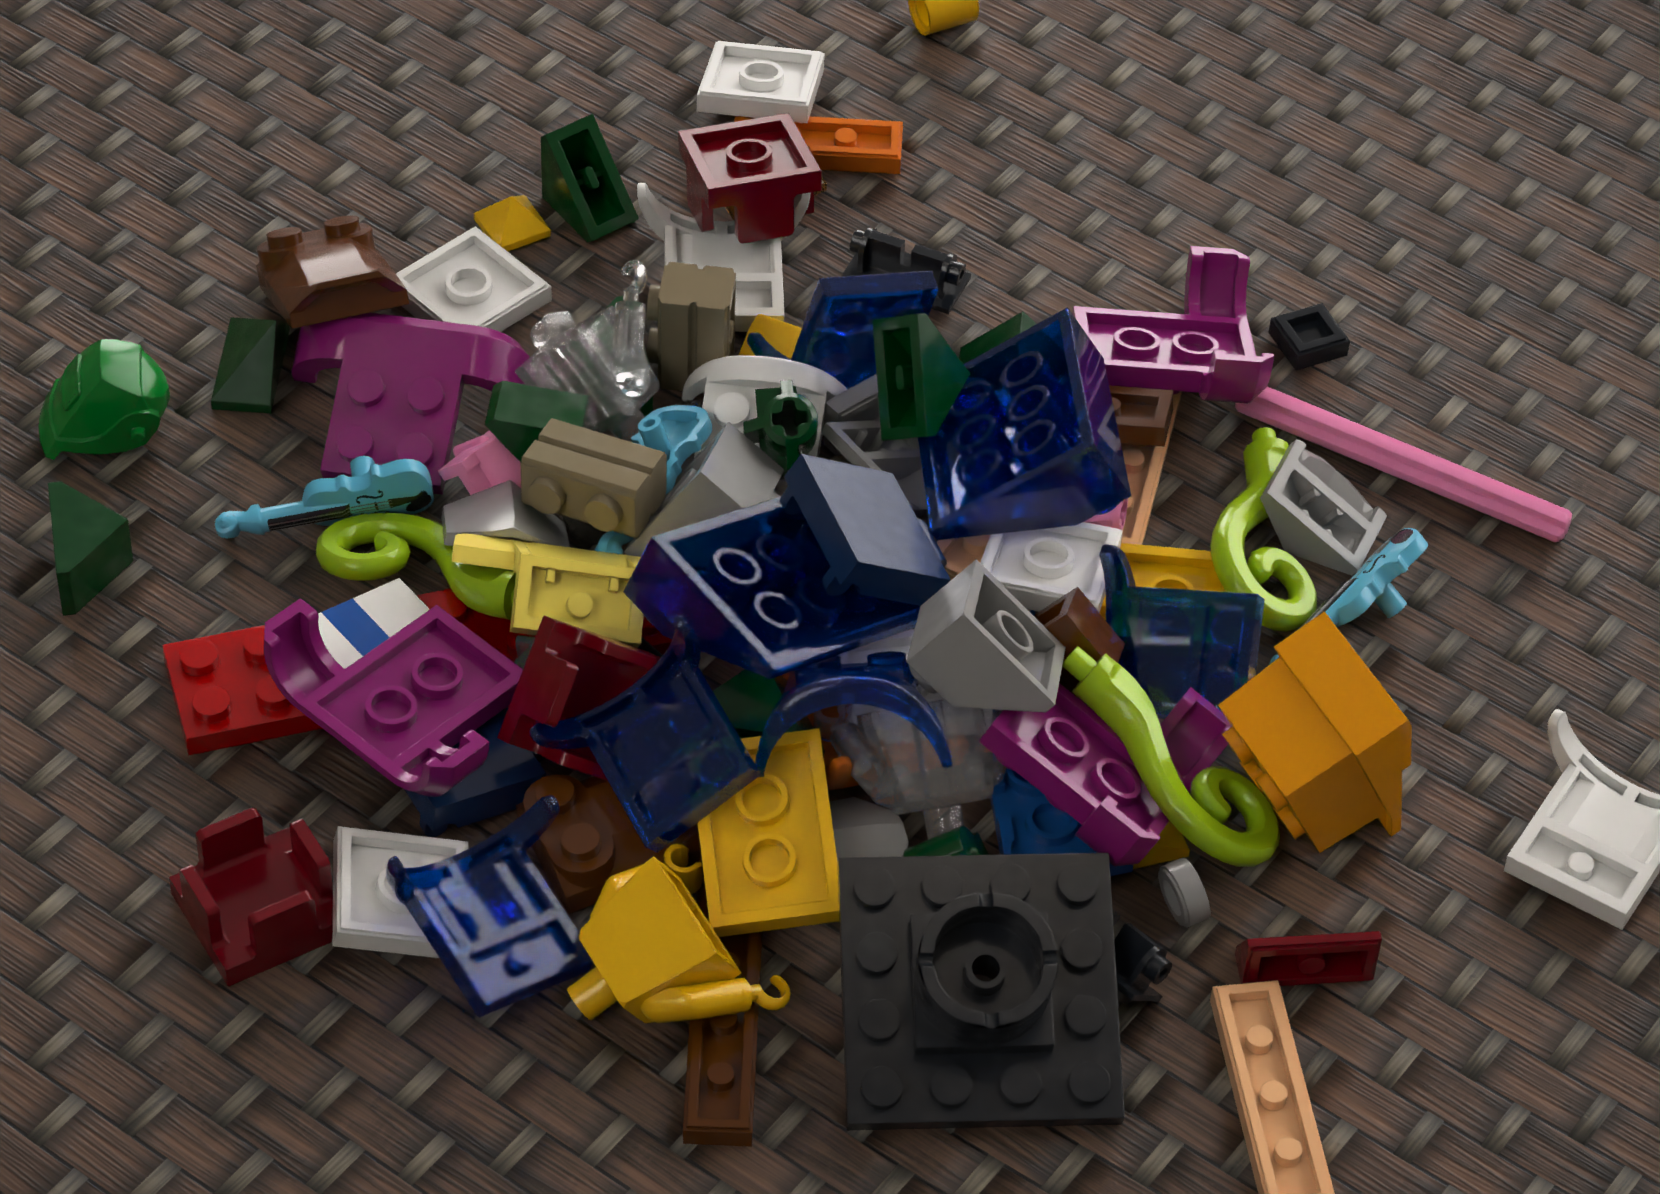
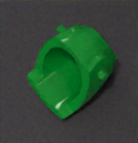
M101 339L84 349L80 354H77L67 365L61 378L56 379L40 412L39 437L46 458L54 460L61 451L84 454L127 452L147 444L160 425V420L170 400V392L162 369L144 352L141 345L117 339Z

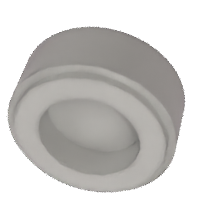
M1182 857L1161 866L1158 873L1160 888L1175 920L1181 926L1188 928L1209 919L1211 910L1205 888L1189 860Z

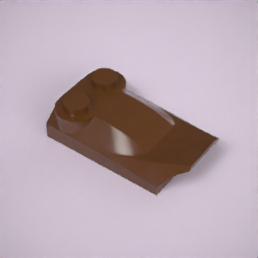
M357 216L335 217L324 222V229L304 233L298 227L277 229L267 233V242L257 247L259 263L256 267L260 288L292 329L409 304L407 289L375 248L372 226L360 224Z
M733 732L721 737H717L695 744L726 741L741 738L739 737L737 732ZM688 746L656 755L652 759H644L617 768L612 782L595 776L582 781L568 775L555 774L542 777L532 783L526 790L523 802L515 805L518 823L567 914L596 904L606 880L612 875L642 865L653 856L664 864V853L672 844L679 843L689 849V863L686 867L700 862V857H702Z

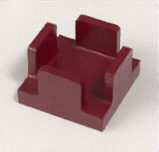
M789 113L678 131L679 152L686 165L688 206L701 232L714 230L713 209L734 206L735 235L740 243L744 244L790 236L794 233V198L798 194L810 193L809 205L804 215L814 213V192L822 191L821 169Z
M543 615L497 738L508 744L540 754L562 766L612 782L617 768H620L627 751L647 759H652L657 750L674 704L673 698L652 689V681L661 657Z
M253 807L201 828L196 832L198 864L196 866L191 864L179 869L178 874L169 877L172 896L228 987L329 944L333 940L331 864L302 818L289 823V827L264 837L262 817L257 809Z

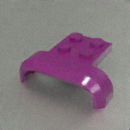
M1190 246L1185 281L1184 314L1073 306L1071 332L1080 383L1173 390V395L1181 391L1197 392L1204 401L1250 403L1267 387L1274 361V354L1261 353L1260 356H1256L1247 319L1246 290L1250 257L1234 249Z
M369 312L301 327L292 367V377L294 381L315 383L319 371L329 368H341L320 468L323 478H335L338 475L352 477L350 462L359 456H369L378 465L400 459H414L427 467L432 480L433 494L443 495L445 481L440 476L438 470L450 460L464 384L478 386L491 392L493 386L501 381L533 386L536 369L533 360L515 339L502 332L475 325Z
M301 598L265 622L264 656L266 665L273 681L286 699L395 785L429 797H438L445 794L485 763L488 756L489 741L475 730L510 705L523 671L521 667L438 605L428 610L346 669L332 657L326 648L319 631V615L317 611ZM460 742L459 748H451Z
M1060 683L1056 703L1047 712L1003 710L978 741L990 750L1003 766L1016 771L1042 792L1055 808L1067 812L1078 821L1081 827L1075 833V836L1095 852L1109 853V863L1114 867L1138 864L1161 838L1159 834L1169 822V819L1150 795L1118 735L1089 706ZM1191 687L1160 724L1172 762L1189 793L1191 783L1196 774L1210 767L1227 747L1228 744L1222 733L1231 727L1224 714Z

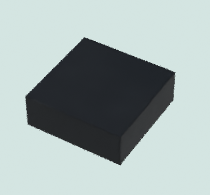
M1323 303L1279 315L1270 320L1269 334L1296 371L1348 355L1350 340Z

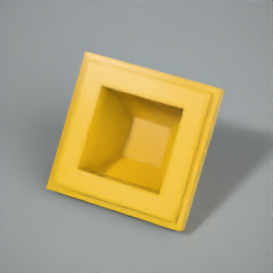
M525 195L510 196L474 213V220L483 233L506 251L551 237V229Z

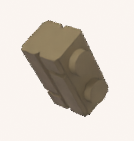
M669 262L664 266L661 285H650L647 300V320L658 321V328H650L647 358L649 363L658 364V384L661 389L683 391L688 377L695 369L710 360L734 356L736 273H734L733 268L706 265L703 269H698L697 264Z
M551 418L540 432L538 441L534 440L522 456L520 464L521 501L524 504L532 506L545 514L556 513L588 523L600 531H614L637 539L648 524L650 516L655 514L665 500L667 454L660 450Z

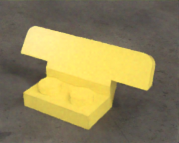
M467 533L457 534L454 539L452 562L513 570L516 574L510 632L536 635L543 615L638 648L641 644L646 588L700 595V575L694 567L681 562Z

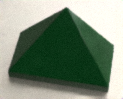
M230 318L211 398L212 409L272 413L290 332V326L286 321Z

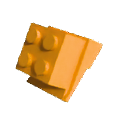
M1324 611L1275 645L1274 649L1279 658L1218 705L1231 726L1222 733V736L1240 760L1239 763L1262 794H1265L1272 804L1274 812L1294 840L1305 833L1319 853L1376 818L1391 837L1401 830L1402 771L1411 765L1412 725L1408 718Z

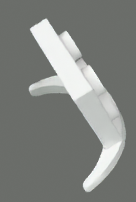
M646 183L637 184V196L641 212L650 228L664 241V266L669 262L697 264L698 269H703L706 265L733 268L734 273H736L735 331L748 332L751 323L758 314L784 322L781 241L787 236L742 244L735 235V221H714V230L701 232L695 218L677 213L663 205L653 196ZM810 193L798 194L794 198V229L808 208Z
M750 355L726 356L710 360L690 374L682 393V401L691 402L697 395L705 392L702 408L707 411L712 423V433L701 445V450L695 452L694 458L728 422L743 433V422L757 418L755 389L780 387V380H792L793 386H796L797 394L803 395L814 405L818 415L817 438L813 449L807 455L819 457L822 440L821 431L825 420V402L848 389L829 373L811 365L792 360ZM785 479L779 480L774 489L780 497L788 487ZM780 499L771 511L785 513L780 504Z
M1556 709L1548 721V738L1553 756L1562 775L1507 855L1504 871L1623 930L1660 872V795L1630 783L1599 762L1579 741L1568 722L1566 713Z

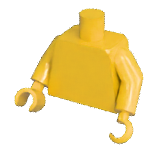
M679 843L672 844L666 849L664 864L653 856L644 864L612 875L606 880L591 912L590 920L580 929L579 940L596 967L567 988L568 994L575 1005L591 1021L618 1001L625 1010L643 1023H667L746 1012L751 1008L752 1002H756L760 1007L767 1010H779L784 1008L789 1002L791 991L787 982L779 975H773L770 978V982L778 988L781 995L780 998H773L766 994L760 984L750 985L745 978H736L741 974V971L691 895L698 891L702 885L703 865L701 862H696L686 867L689 863V849Z

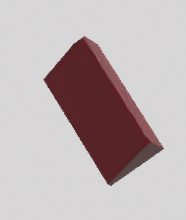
M1380 931L1246 939L1236 946L1235 951L1240 982L1243 984L1278 980L1280 986L1371 981L1374 979L1382 937Z

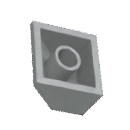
M728 422L677 476L672 490L665 494V500L655 514L650 516L648 524L638 538H633L629 542L624 553L630 556L667 561H719L735 544L740 549L745 550L767 524L764 518L780 499V496L774 489L784 469Z
M976 559L920 606L906 662L909 664L913 677L922 688L932 694L938 692L952 707L1047 712L1056 703L1066 647Z

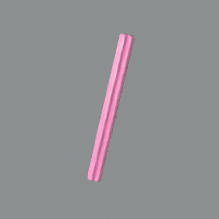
M1266 387L1248 404L1235 403L1236 410L1242 414L1552 542L1562 540L1569 530L1572 513L1568 509L1270 387Z

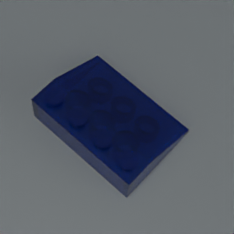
M1068 307L966 362L964 366L970 372V375L937 434L931 437L918 438L930 532L936 540L1078 525L1095 515L1110 512L1121 501L1131 497L1104 358Z
M780 497L652 536L623 591L663 636L768 679L913 629L916 626L920 610L919 605L860 595L854 584L841 595H828L822 585V578L830 569V565L803 513L800 512L795 515L786 514L780 504Z

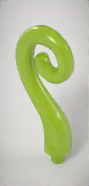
M1263 427L1253 432V442L1247 445L1243 451L1246 489L1236 496L1220 514L1211 536V557L1216 574L1225 591L1248 617L1264 627L1287 632L1299 629L1315 612L1317 592L1306 569L1284 550L1276 547H1262L1251 552L1248 562L1245 558L1244 544L1247 533L1269 517L1260 498L1289 446L1286 441L1276 438V432L1273 429ZM1272 575L1285 586L1288 592V600L1275 597L1267 592L1261 584L1266 582Z
M404 513L361 514L333 523L318 537L316 557L322 569L339 578L356 581L376 580L396 574L406 566L409 560L410 549L408 545L420 548L435 560L455 596L467 607L485 615L511 620L516 579L514 571L452 562L453 546L444 545L443 526L439 522ZM374 543L375 552H350L351 549L357 546Z
M1077 646L1063 661L1062 665L1063 668L1080 681L1072 692L1086 703L1118 735L1150 795L1175 828L1199 849L1227 864L1237 867H1254L1269 860L1279 845L1280 830L1274 810L1262 792L1241 774L1227 767L1211 766L1196 774L1191 783L1189 793L1172 762L1153 704L1140 684L1106 653L1096 662ZM1224 797L1244 817L1246 832H1238L1223 825L1232 811Z

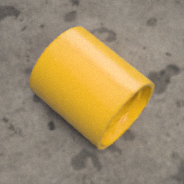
M908 0L913 23L924 36L976 21L979 15L978 0Z

